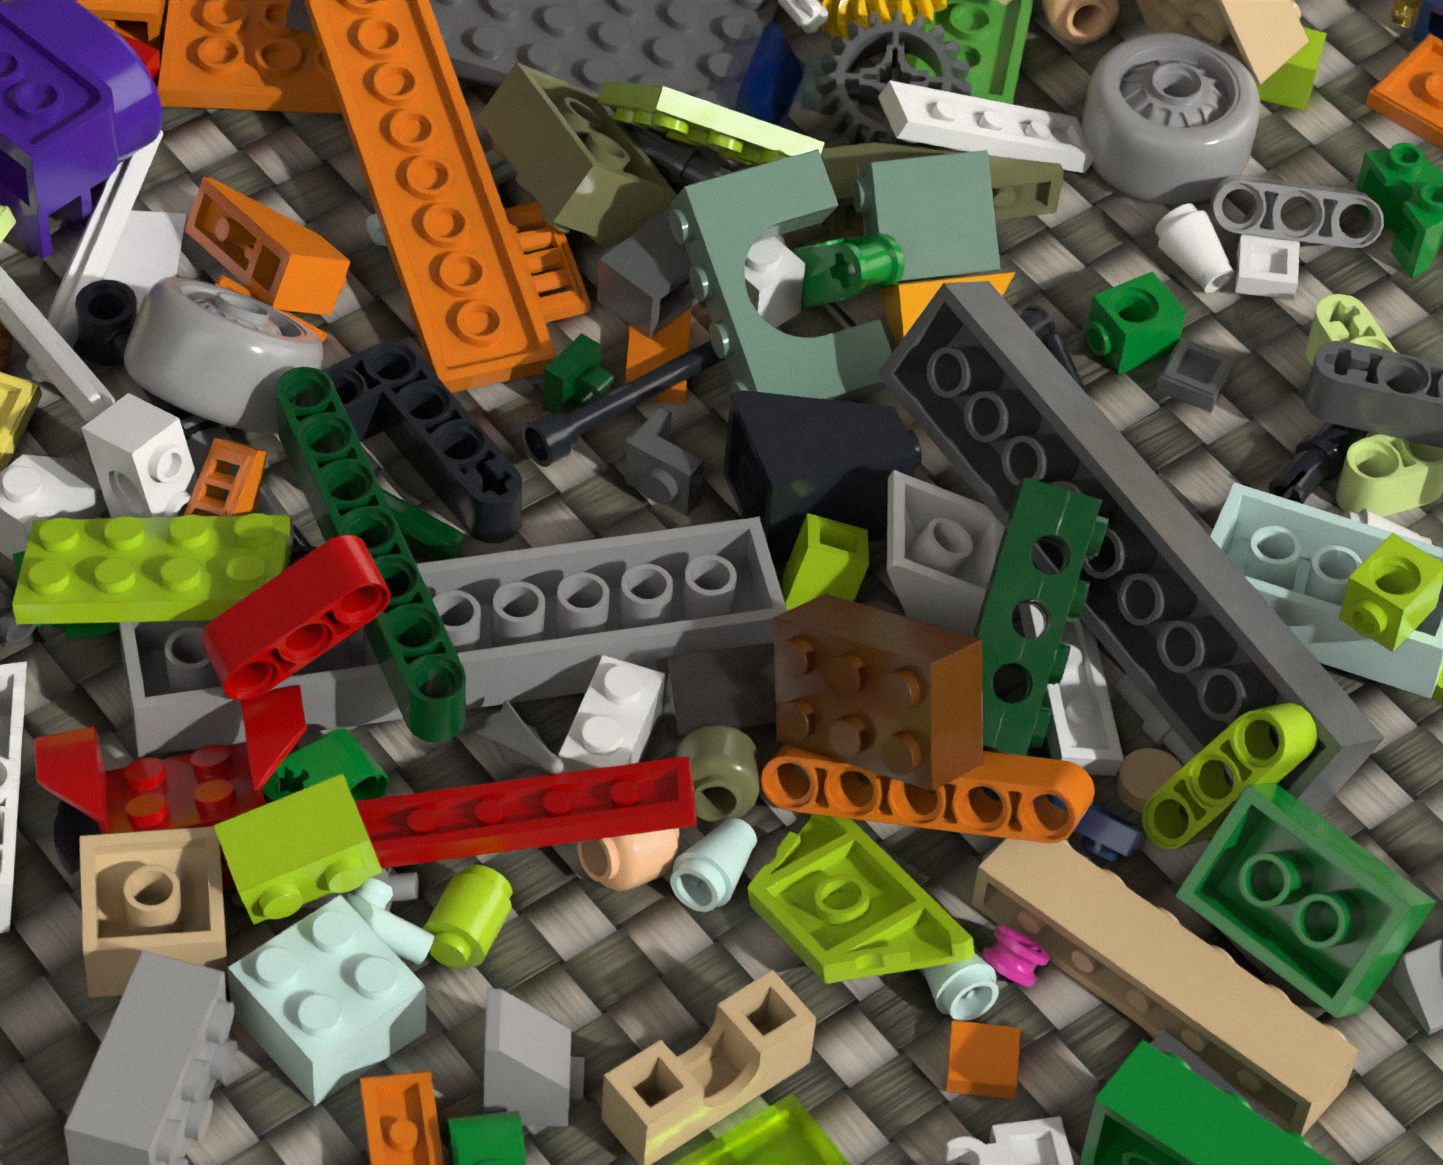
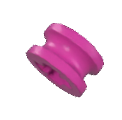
M998 925L994 931V936L997 938L996 944L992 947L985 946L980 953L981 958L993 969L1010 980L1026 987H1033L1037 980L1034 969L1038 965L1045 966L1050 959V955L1027 936L1010 927Z

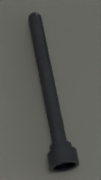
M711 340L567 415L562 412L555 414L548 411L543 412L522 424L521 436L525 448L537 464L542 467H548L570 454L571 447L576 445L578 436L725 360V358L720 359L716 355Z

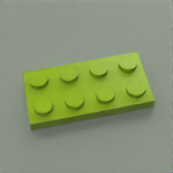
M252 513L242 516L184 515L181 517L150 518L122 516L105 519H69L61 517L51 520H33L12 603L16 625L213 620L289 568L294 539L291 514L265 515Z

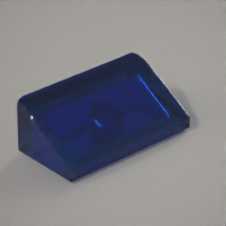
M769 22L764 27L736 96L735 111L784 128L804 72L800 61L777 23Z

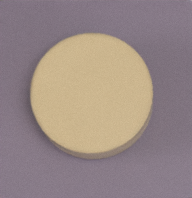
M1144 748L1133 751L1125 757L1120 766L1117 779L1118 794L1128 807L1142 813L1148 798L1182 768V765L1174 756L1159 749Z

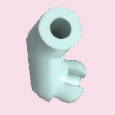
M371 877L356 888L354 895L348 893L347 902L396 955L418 966L421 965L432 946L434 934L384 910L393 896L391 886Z

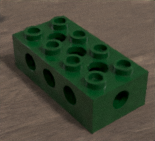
M1024 477L1017 485L972 636L982 639L983 747L1006 754L1026 756L1029 746L1041 748L1052 713V710L1041 707L1047 684H1060L1071 649V646L1060 643L1066 621L1074 623L1081 616L1090 582L1079 579L1085 558L1092 560L1094 556H1098L1109 521L1108 518L1098 516L1102 502L1101 499ZM1048 542L1059 550L1062 564L1057 574H1044L1035 568L1031 560V549L1034 543ZM1018 604L1032 605L1041 613L1043 629L1036 639L1024 638L1013 628L1012 613ZM1001 666H1010L1017 669L1024 678L1025 689L1023 695L1015 703L1002 701L993 690V677Z

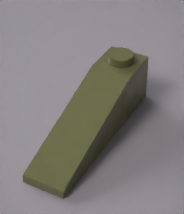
M879 142L823 148L821 158L838 202L836 209L825 219L831 240L865 236L862 213H857L852 195V181L854 177H858L857 165L963 152ZM988 155L995 220L1057 213L1064 175L1061 164Z

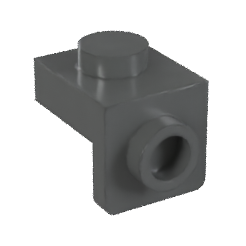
M660 406L645 423L642 421L637 422L629 431L624 441L623 454L626 455L625 483L645 493L652 501L661 505H667L688 516L701 501L704 460L670 443L672 412Z

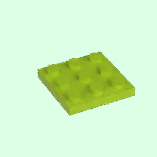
M604 81L598 101L599 104L616 109L613 118L615 121L643 130L650 128L667 132L666 138L695 148L703 146L719 151L718 156L748 166L752 164L759 166L815 149H819L821 155L825 143L665 86Z

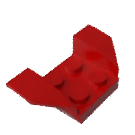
M300 684L269 690L257 698L241 700L246 737L245 743L231 746L220 744L208 745L196 750L192 754L162 760L144 758L129 764L127 767L109 771L105 769L94 726L34 738L38 785L98 822L101 834L214 827L216 824L264 805L263 786L307 730Z

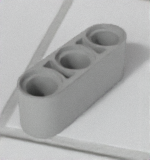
M1235 175L1220 180L1210 195V209L1217 222L1226 230L1239 234L1348 248H1363L1372 244L1380 236L1384 226L1383 213L1379 205L1368 195L1357 190ZM1235 189L1247 190L1253 196L1251 211L1240 219L1229 218L1222 211L1224 197ZM1301 196L1307 198L1311 204V214L1307 221L1299 226L1284 224L1281 220L1280 212L1283 204L1292 197ZM1352 204L1365 205L1369 211L1367 226L1358 233L1348 234L1343 232L1339 226L1341 212Z

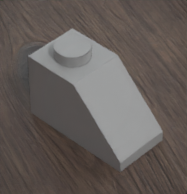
M487 989L483 1114L519 1111L522 1126L568 1127L569 1099L583 1100L584 1057H571V1029L502 989Z

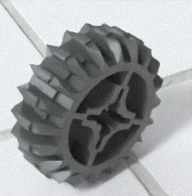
M898 9L892 13L891 23L882 24L881 17L873 12L869 16V29L864 30L860 24L852 21L848 25L850 40L835 36L832 39L831 50L835 55H823L821 57L820 69L825 74L816 78V91L824 95L818 100L819 113L831 116L827 121L828 132L831 135L845 132L842 138V146L879 142L914 147L922 145L924 148L931 149L940 148V146L920 142L909 143L896 138L878 97L889 80L892 81V70L894 68L897 69V82L971 96L972 85L963 80L969 75V63L967 60H956L960 55V45L957 40L942 44L945 38V29L941 24L925 32V18L921 13L913 18L911 25L903 24V16ZM886 53L885 58L879 65L872 68H860L859 73H853L865 60L877 54ZM904 53L924 61L937 77L929 76L928 71L917 70L908 65ZM850 99H859L860 105L873 106L879 110L883 116V123L864 116L856 109Z

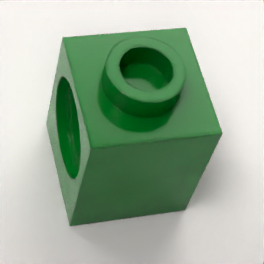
M1152 271L1093 295L1088 323L1085 327V336L1091 350L1097 356H1102L1114 372L1120 375L1171 354L1180 340L1186 310Z

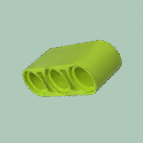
M1280 703L1251 710L1241 715L1148 798L1141 815L1142 825L1147 837L1156 846L1164 849H1178L1214 837L1247 785L1278 783L1308 757L1314 749L1317 739L1316 724L1311 714L1295 703ZM1270 724L1276 728L1279 735L1278 749L1270 740ZM1225 764L1233 774L1234 783L1232 788L1225 779ZM1180 805L1184 806L1188 814V826L1184 824L1180 816Z

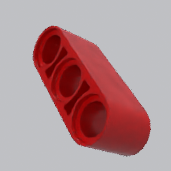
M354 535L335 537L320 545L213 619L201 634V644L227 697L244 701L257 698L376 618L386 609L390 602L391 593L363 539Z

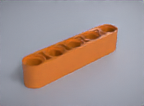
M786 743L767 763L761 776L763 792L769 801L778 808L791 812L1040 843H1059L1067 839L1092 804L1095 794L1091 777L1086 770L1075 763L1065 760L983 751V765L935 789L937 794L928 792L924 788ZM792 764H796L804 769L809 778L797 773ZM854 771L860 772L864 774L866 777H868V779L872 783V786L864 784L862 781H860L855 775ZM981 786L991 788L998 794L1001 801L989 798L985 795ZM1045 794L1058 797L1064 802L1067 809L1054 806L1049 802Z

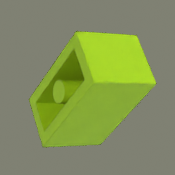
M344 774L214 825L238 893L254 925L268 919L288 917L298 911L304 904L334 892L344 893L352 891L361 886L368 878L383 873Z

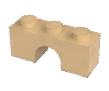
M771 970L718 1003L716 1019L711 1029L700 1042L687 1052L676 1057L666 1044L659 1040L605 1074L601 1120L639 1165H651L809 1064L816 1017L775 971Z

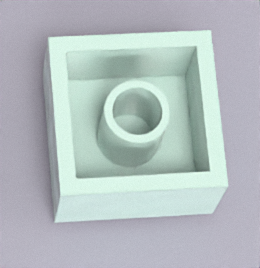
M341 895L228 967L230 1002L234 1003V1017L314 1107L426 1032V986Z

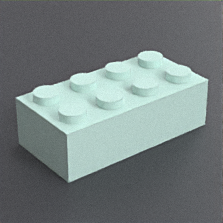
M1234 482L1210 537L1318 662L1431 699L1443 668V583L1436 608L1394 652H1391L1372 639L1358 634L1351 626L1339 620L1349 576L1393 532ZM1396 534L1443 563V548Z

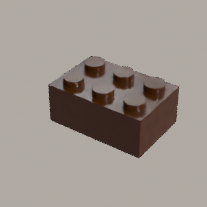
M829 594L819 596L773 617L777 741L930 791L983 765L982 639Z

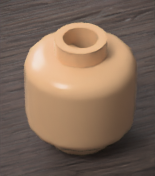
M1041 0L1042 9L1054 32L1060 38L1074 44L1083 45L1095 42L1107 35L1116 24L1120 11L1119 0Z
M679 828L578 842V857L583 869L594 881L600 882L608 889L618 892L626 891L669 873L677 858Z

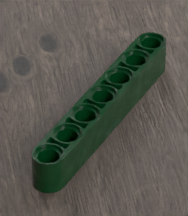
M307 366L293 368L285 372L278 379L275 387L279 439L325 542L343 535H354L363 539L391 593L390 602L386 609L364 625L363 629L406 726L414 736L423 741L436 743L450 740L460 733L466 721V675L463 665L332 380L326 373L317 368Z

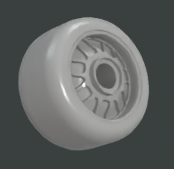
M1176 32L1150 33L1125 40L1103 56L1096 65L1089 81L1081 127L1088 148L1094 156L1091 165L1114 188L1146 202L1164 205H1183L1208 200L1213 188L1220 180L1228 176L1241 175L1245 170L1251 156L1260 117V97L1256 83L1247 67L1232 53L1214 42L1194 35Z
M178 277L163 278L155 282L148 289L124 351V365L129 376L153 395L207 420L236 429L263 434H278L275 388L278 379L285 372L297 367L307 366L320 370L323 361V345L320 338L310 328L290 315L233 290L198 280Z

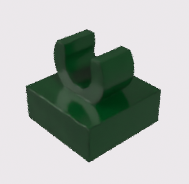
M581 333L544 368L542 408L544 411L553 414L562 412L567 415L577 406L582 407L605 395L603 392L614 382V377L607 370L600 367L601 344Z

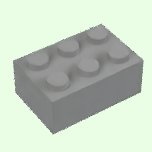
M142 951L64 1127L69 1165H188V1159L184 1157L191 1140L201 1141L210 1123L213 1100L209 1099L215 1082L216 1080L226 1082L232 1071L237 1052V1042L229 1039V1031L234 1016V1003L226 1001L223 971Z

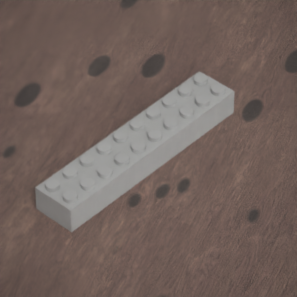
M759 517L416 564L465 670L466 710L502 705L504 701L516 703L585 693L603 655L665 673V681L775 665L773 617L787 611ZM212 620L118 622L121 654L138 757L199 749L213 744L226 745L246 742L241 700L227 697L201 644V634ZM363 627L271 689L300 684L307 727L305 733L403 719Z

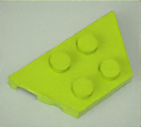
M811 814V818L799 834L793 832L787 834L777 847L775 859L768 865L763 866L747 887L751 908L825 984L952 964L975 957L973 937L852 819Z

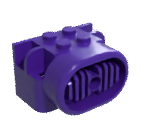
M0 0V205L8 206L16 220L15 225L9 232L38 256L45 259L52 254L48 216L55 211H59L66 218L76 222L88 216L92 208L90 189L116 171L118 164L157 139L163 123L162 105L155 83L135 50L121 35L76 0Z

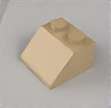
M201 827L79 836L83 955L89 998L123 995L143 950L223 971L225 987H229L220 842L215 828Z

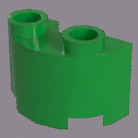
M1397 143L1391 149L1365 151L1355 190L1365 193L1379 205L1383 213V227L1396 233L1391 252L1409 276L1414 278L1429 270L1434 256L1441 248L1443 241V173L1425 159L1424 152L1418 146L1410 143ZM1355 204L1369 221L1367 207L1362 204Z

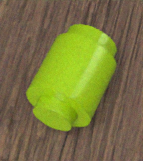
M472 864L466 866L462 873L452 876L423 927L424 930L434 934V940L429 950L434 959L447 967L455 969L475 967L484 961L512 909L510 901L512 887L503 875L487 866Z

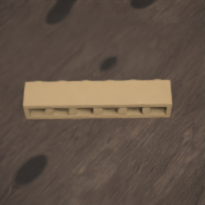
M1007 838L978 866L971 902L972 906L997 924L1010 927L1036 942L1050 955V962L1155 1037L1166 1029L1283 1129L1292 1130L1303 1136L1346 1088L1359 1049L1351 1045L1340 1031L1311 1017L1294 1005L1279 988L1270 984H1264L1237 965L1225 950L1218 946L1207 944L1180 925L1176 917L1169 911L1150 904L1126 887L1124 882L1115 873L1099 868L1073 850L1066 840L1059 843H1040Z

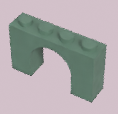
M819 149L688 185L680 191L670 204L672 209L669 211V224L676 242L680 245H685L692 264L689 269L690 284L696 298L700 302L705 301L712 321L709 327V334L713 349L720 359L725 358L733 379L730 382V395L732 392L745 390L848 402L881 392L887 388L877 373L892 354L880 319L820 337H796L781 332L766 322L754 308L747 293L744 271L747 255L752 245L770 237L822 223L838 206Z

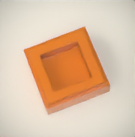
M952 1020L949 1032L945 1092L1015 1100L1018 1083L1021 1028Z

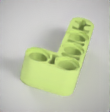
M1335 294L1321 299L1317 304L1305 351L1311 366L1318 349L1325 343L1333 341H1346L1396 352L1367 307L1360 300L1348 295ZM1369 432L1363 439L1353 443L1347 451L1336 491L1338 506L1344 512L1351 511L1359 514L1362 509H1367L1381 517H1385L1437 500L1443 493V448Z

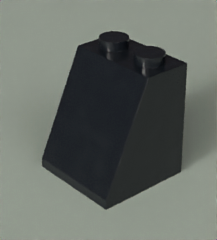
M745 390L731 393L723 475L742 518H760L773 565L788 562L807 513L868 530V543L887 538L888 477L895 470L914 478L915 467L920 466L922 461L917 435L912 429H905L895 407Z

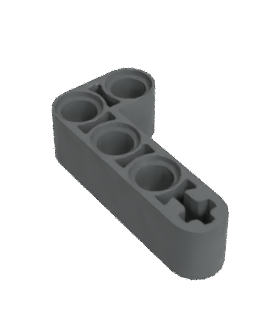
M1346 341L1328 342L1318 349L1304 395L1305 406L1313 416L1332 424L1443 448V363Z

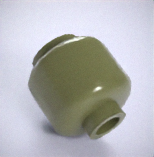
M720 724L703 726L689 732L679 743L674 758L689 756L693 771L696 819L720 823L727 818L744 816L755 805L760 791V760L756 745L747 734L737 728Z

